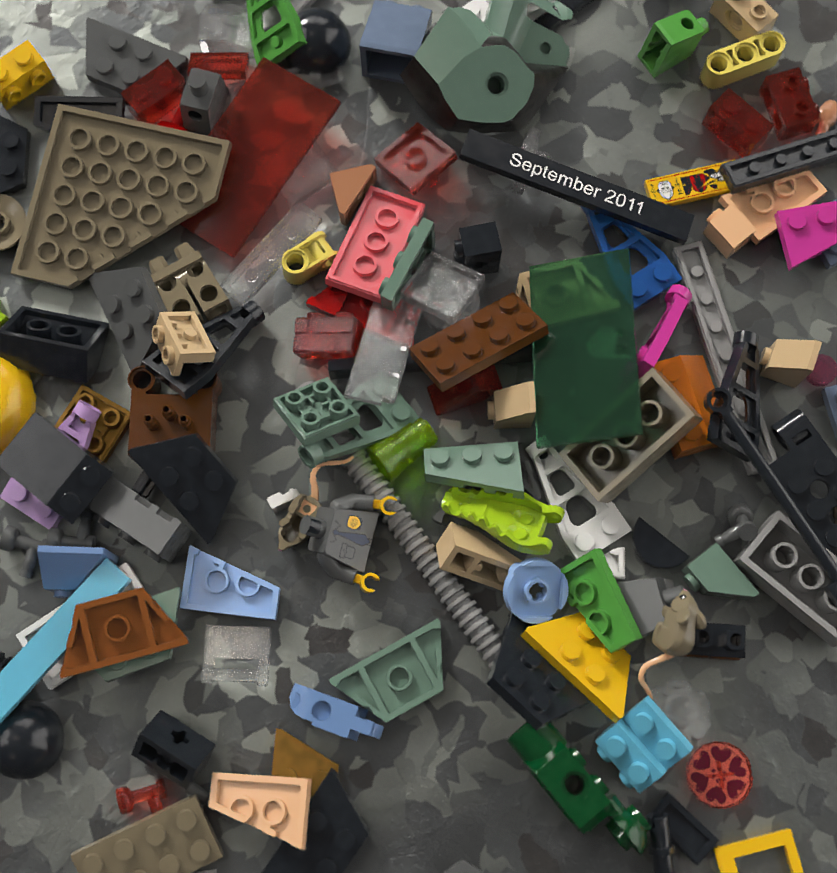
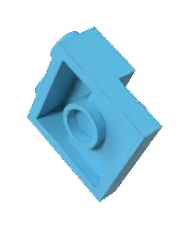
M649 695L626 712L618 722L606 728L595 740L598 745L597 752L605 762L610 763L612 761L620 770L619 776L622 783L630 789L634 787L639 793L661 778L666 770L693 749V745Z

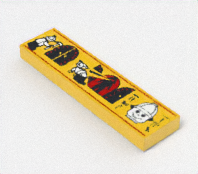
M726 162L645 180L644 187L647 197L670 206H676L731 193L719 171L721 164Z

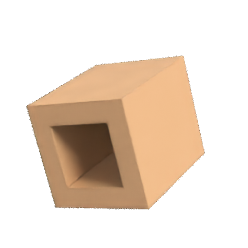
M731 204L724 210L718 208L707 218L708 225L703 234L728 259L749 242L756 229Z

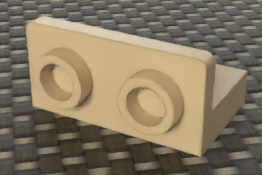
M195 311L159 313L157 323L152 328V340L158 345L163 363L168 366L172 376L180 375L183 363L213 362L216 351Z

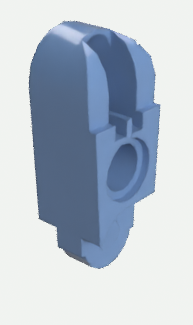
M294 683L289 696L290 707L297 716L311 721L312 726L354 741L358 740L360 733L377 739L381 738L384 726L365 719L368 712L367 709Z

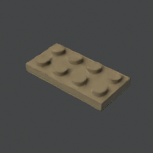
M195 793L73 851L71 858L78 873H191L222 858L224 852Z

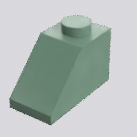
M717 542L681 570L685 574L683 579L688 587L694 592L699 591L701 595L748 600L759 594Z

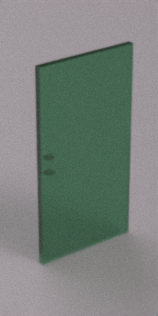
M629 248L529 266L531 309L548 324L549 334L532 343L536 403V447L543 449L643 435Z

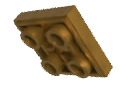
M82 384L55 426L58 428L70 416L79 400L96 407L102 413L96 421L88 451L106 463L129 428L130 411ZM80 418L82 423H86V420ZM67 434V435L70 436L72 439H74L76 442H78L76 438H74V437H72L71 435Z

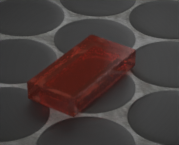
M191 52L187 73L189 76L192 68H198L218 73L222 76L223 80H247L250 61L248 52Z

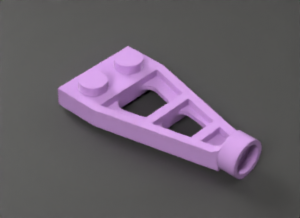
M79 400L70 416L58 428L76 438L78 443L88 450L96 421L102 412L91 404ZM80 418L86 420V423H82ZM13 477L10 478L0 495L1 499L47 529L51 527L57 528L63 518L41 502Z

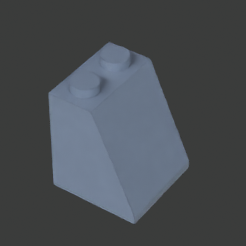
M375 0L359 45L362 76L405 84L400 74L430 34L432 9H426L421 5L409 6L398 4L392 0Z

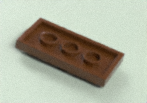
M512 292L409 347L411 358L435 385L444 392L549 334L548 324Z

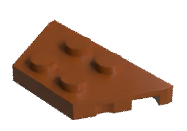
M144 587L75 605L72 628L68 635L67 649L63 666L60 670V678L189 644V639Z

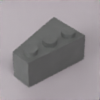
M113 477L108 479L88 505V508L96 513L93 516L94 520L108 529L111 524L121 529V532L118 534L119 537L133 546L137 541L147 547L144 553L158 563L163 558L172 563L193 533L181 521L171 517L162 511L161 508L150 503Z

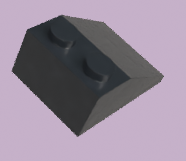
M36 411L0 455V467L71 524L77 520L111 477L114 470Z

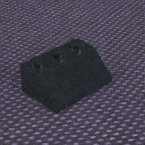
M21 306L0 328V357L21 370L40 373L46 377L65 378L76 383H88L99 368L109 331V323Z

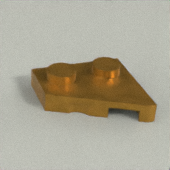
M276 729L271 776L312 779L310 797H312L331 767L339 774V764L301 742L285 730Z

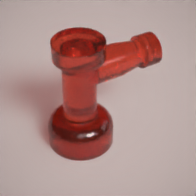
M163 778L157 779L156 784L133 791L127 786L116 788V799L122 815L133 811L136 803L146 800L150 812L153 814L163 809L161 799L168 797Z

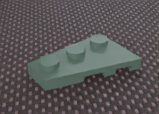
M518 441L423 449L426 482L459 488L469 485L484 488L486 493L496 494V491L512 493L513 498L524 499Z

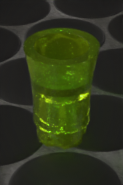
M420 417L389 437L367 446L366 450L373 464L377 466L378 471L383 474L387 481L392 483L407 467L424 455L423 449L435 445L438 442V437L431 425Z

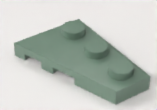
M424 217L418 226L414 225L410 230L407 238L409 244L404 252L400 251L397 254L393 263L394 271L391 277H385L380 285L378 293L381 297L382 307L390 311H394L410 287L413 277L412 271L414 270L419 273L424 265L426 252L431 254L435 248L434 222Z

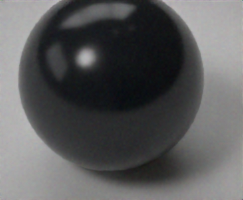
M308 8L297 13L307 43L286 57L289 65L298 73L309 77H324L338 71L346 63L351 50V38L345 23L338 15L323 8Z
M22 700L0 724V773L2 775L18 780L32 779L44 774L56 763L63 749L64 730L60 718L52 708L39 701Z

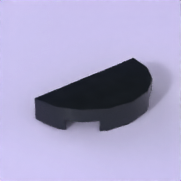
M639 517L632 529V541L635 553L644 563L657 569H669L681 565L690 557L642 518Z

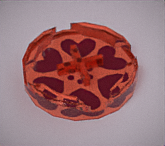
M712 741L699 746L691 754L686 764V780L690 791L698 801L712 808L725 809L739 805L747 798L753 786L752 767L748 757L740 748L728 742Z

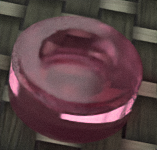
M819 354L814 370L806 377L807 381L819 387L828 385L837 376L836 362L828 355Z

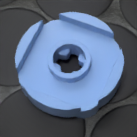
M539 557L528 558L512 564L503 585V597L507 609L522 621L531 624H540L552 619L551 615L556 613L558 608L561 610L564 607L569 592L568 581L560 569L549 560ZM537 583L543 589L542 592L536 594V598H532L529 590L533 584Z

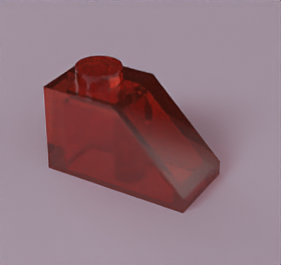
M494 364L444 392L435 383L427 387L437 416L482 402L492 396L494 391L503 389Z

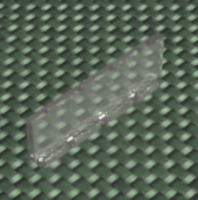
M403 296L394 311H390L382 307L381 303L373 301L344 398L379 406L382 405V401L389 404L395 403L401 383L399 379L403 377L408 360L406 353H409V347L412 346L416 332L414 327L418 326L423 309L421 304L412 302V298Z

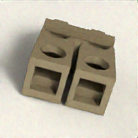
M188 242L174 249L179 260L170 265L167 264L163 256H158L149 261L151 277L168 312L195 311L201 324H205L190 296L194 294L208 321L233 309L229 299L199 250L195 251Z

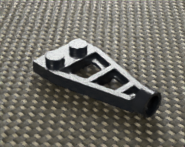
M249 300L242 307L238 306L203 324L202 326L216 351L213 362H204L201 365L183 363L180 375L172 376L168 366L163 363L162 354L158 349L143 360L145 369L187 400L210 382L251 329L265 320V314L256 302ZM225 327L234 332L223 344L210 336Z
M738 331L734 333L732 344L734 349L720 388L726 389L732 399L733 396H736L744 401L745 421L738 420L758 448L760 438L759 336L750 331ZM740 369H743L746 374V388L736 383ZM717 398L713 404L716 408L721 407V402ZM711 414L707 440L741 460L750 462L722 418L720 419L717 415Z

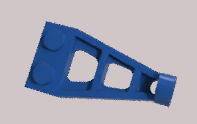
M580 206L587 216L612 285L631 313L669 290L672 285L681 282L683 278L666 254L635 227L601 213L595 215V211ZM611 225L617 226L627 237L625 242L615 248L609 245L603 233ZM629 248L636 249L648 261L646 267L633 275H627L619 261L620 254Z

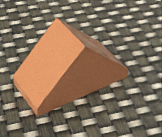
M372 164L330 173L332 190L340 221L345 226H347L362 203L369 186H373L377 180L376 166Z

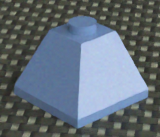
M38 545L37 549L43 589L54 592L53 597L69 598L106 558L110 559L115 565L119 561V556L101 547Z

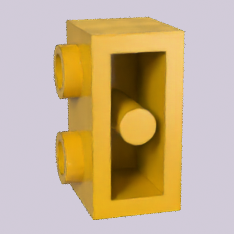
M26 40L0 58V103L6 110H9L54 79L45 60L29 40Z

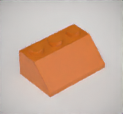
M679 355L656 362L653 368L662 372L703 418L698 425L671 448L674 459L718 447L707 440L711 413L705 409L703 401L705 395L715 387L704 357L702 355ZM716 398L711 399L712 405L714 404Z

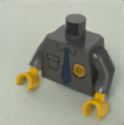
M348 494L333 500L329 507L320 506L317 509L316 517L309 515L303 517L300 523V532L311 536L308 549L317 555V562L329 577L350 585H354V583L359 584L364 593L370 594L375 592V590L367 588L364 581L366 578L380 581L378 575L367 573L363 576L358 574V572H364L376 527L379 513L374 512V509H380L386 515H394L396 512H387L384 509V502L388 499L398 501L395 497L385 496L378 500L375 496Z

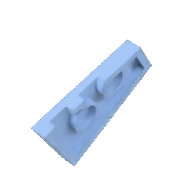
M189 545L180 609L277 620L280 587Z

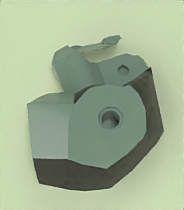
M490 0L483 22L471 10L462 7H447L400 76L426 114L446 131L468 133L469 129L480 133H496L524 129L568 69L567 63L570 57L569 47L565 44L563 37L527 17V6L533 3L561 20H571L573 16L572 10L559 1L552 3L549 0Z

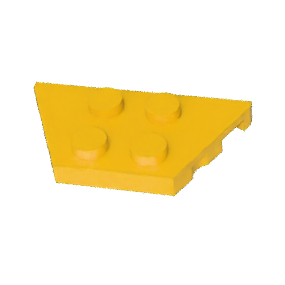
M580 612L530 626L520 635L614 723L623 717L631 655L624 649L611 653L588 627L586 618Z

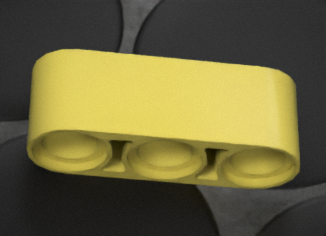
M767 31L712 52L707 57L701 71V82L707 88L717 89L774 67L785 48V38L777 31ZM712 68H716L720 70V72H716Z

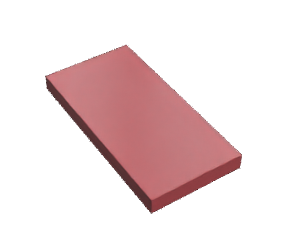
M370 185L325 277V284L382 304L380 294L378 293L380 285L385 277H391L394 271V260L400 251L404 252L408 246L407 238L409 232L414 225L418 226L425 211V204Z

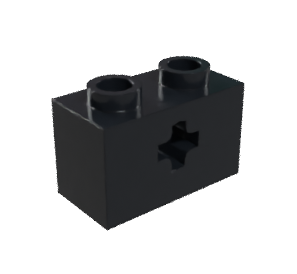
M496 221L459 228L458 240H454L455 251L453 252L456 270H462L463 279L498 272L502 247Z
M160 710L140 732L131 755L187 790L207 765L216 744L181 723L178 719Z

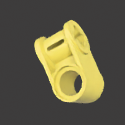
M323 231L313 233L306 240L283 254V275L289 283L293 285L303 284L321 271L331 267L338 251H333L325 240L326 234ZM294 263L303 265L299 270L289 269V266Z

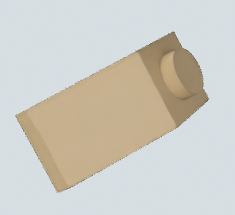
M777 339L769 348L765 347L761 354L759 364L763 365L760 376L795 388L814 370L822 342L817 340Z
M534 381L494 391L492 401H487L488 420H493L494 429L531 428L536 414Z

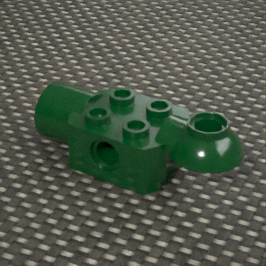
M526 722L506 740L521 758L532 776L578 831L582 834L588 830L591 831L608 817L610 822L605 826L622 848L628 851L632 847L638 854L642 855L647 843V832L651 829L650 824L632 804L626 808L615 794L605 795L610 791L597 775L594 776L587 773L583 768L587 764L585 759L575 748L572 749L565 746L568 742L553 723L535 730ZM571 775H575L578 780V786L575 791L568 793L565 788L566 779Z

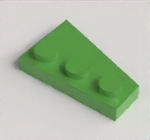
M601 548L591 550L560 569L568 581L569 592L567 602L571 607H576L586 618L588 627L611 653L619 651L643 638Z

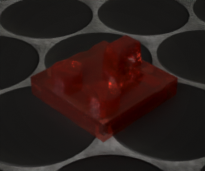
M417 122L374 157L379 168L414 196L426 185L432 188L438 183V175L457 161L458 157L456 151Z

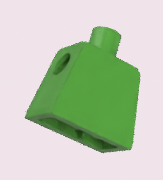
M684 10L656 21L637 57L653 78L693 54L702 36L709 31L708 22L703 17L696 19L689 10Z

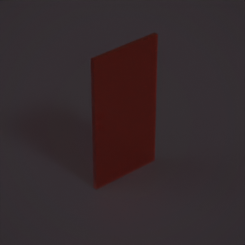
M263 57L208 135L229 140L232 144L218 200L179 225L230 257L235 258L342 104L341 101Z

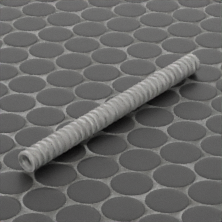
M307 381L296 389L314 383V381ZM348 429L332 435L339 445L355 439L352 434H349ZM364 449L336 458L337 460H345L350 456H354L350 462L342 464V467L348 469L347 474L350 477H354L353 482L356 485H360V492H365V495L375 496L378 500L385 496L395 497L393 495L395 493L394 489L388 488V481L382 480L383 474L376 472L377 466L371 465L372 460L370 457H365L366 451ZM399 496L395 497L398 501L386 500L384 502V509L387 512L393 511L396 513L394 515H386L380 509H377L376 513H379L378 516H383L382 522L384 524L388 523L387 529L390 532L394 531L393 537L401 541L399 545L406 548V555H411L412 563L418 564L417 570L423 571L422 577L424 579H429L428 585L436 589L434 591L436 595L440 594L442 597L440 599L441 603L448 605L446 607L447 611L453 612L452 618L454 620L458 619L460 622L458 626L460 628L464 627L466 630L464 632L465 636L469 635L472 638L470 640L471 644L477 645L476 651L483 653L482 659L484 661L488 660L490 663L488 667L491 669L496 651L501 645V640L499 639L501 635L493 631L495 629L493 624L489 625L487 623L489 619L487 616H482L483 610L476 608L477 602L475 600L471 601L469 598L471 594L469 592L465 593L463 590L465 586L457 582L459 580L458 576H453L450 572L440 569L438 555L434 550L435 545L433 543L429 544L430 538L422 534L424 530L418 528V522L411 519L412 514L405 511L407 508L405 504L399 503L401 500Z

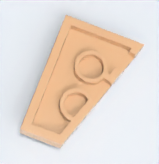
M810 170L732 195L731 193L722 195L718 201L725 209L733 204L756 229L751 240L757 245L778 230L774 217L777 211L812 205L822 198L828 190Z
M212 772L209 807L240 822L258 828L266 834L284 840L292 846L305 850L312 779Z

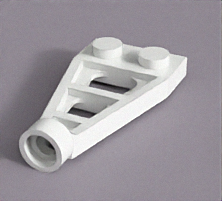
M546 436L536 440L525 449L534 463L548 505H557L565 510L562 521L555 523L560 539L574 560L593 549H604L632 531L612 501L602 503L594 498L558 455L559 453L553 448ZM545 452L548 453V457L546 459L539 458V456L543 455ZM557 470L564 471L575 485L574 489L563 496L557 495L550 482V475ZM574 496H583L596 509L595 516L580 526H575L571 523L566 511L567 501Z

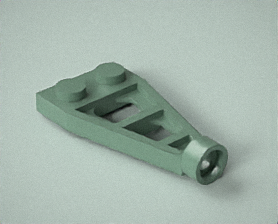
M381 372L360 385L347 399L356 411L362 405H368L381 421V427L364 431L358 424L348 429L355 437L354 440L339 445L330 436L305 447L303 445L299 446L298 453L307 467L314 468L320 463L395 439L416 425L421 418L385 374Z

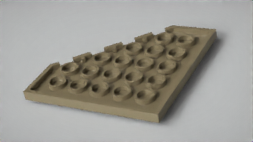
M58 104L11 274L15 277L68 289L75 288L88 280L94 273L103 271L217 202L232 147L231 142L216 137Z

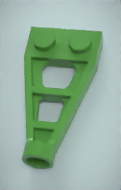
M246 0L250 43L258 69L268 70L307 43L300 18L290 0H260L259 2L258 0ZM275 5L281 15V21L265 32L263 28V12Z

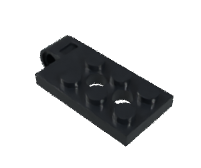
M796 409L770 426L778 442L788 452L769 464V466L825 548L837 556V525L829 517L831 509L837 507V457L801 410ZM814 481H822L826 484L828 492L824 498L819 499L811 494L810 486Z

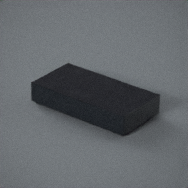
M667 792L649 812H661L662 817L663 813L669 814L671 842L697 866L719 841Z

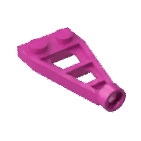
M675 284L669 288L665 295L667 309L645 345L640 347L632 362L629 361L622 370L619 377L623 378V381L618 388L619 392L624 394L655 366L683 311L692 299V293L687 287Z

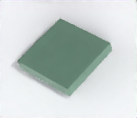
M328 377L273 398V407L304 447L360 424V415Z

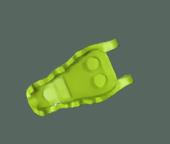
M452 486L446 491L441 503V508L446 514L473 523L509 548L533 555H547L550 553L553 543L549 538L542 537L547 523H560L565 514V510L562 507L544 504L524 492V499L513 498V494L496 491V494L486 493L484 488L477 491L474 488L465 489Z

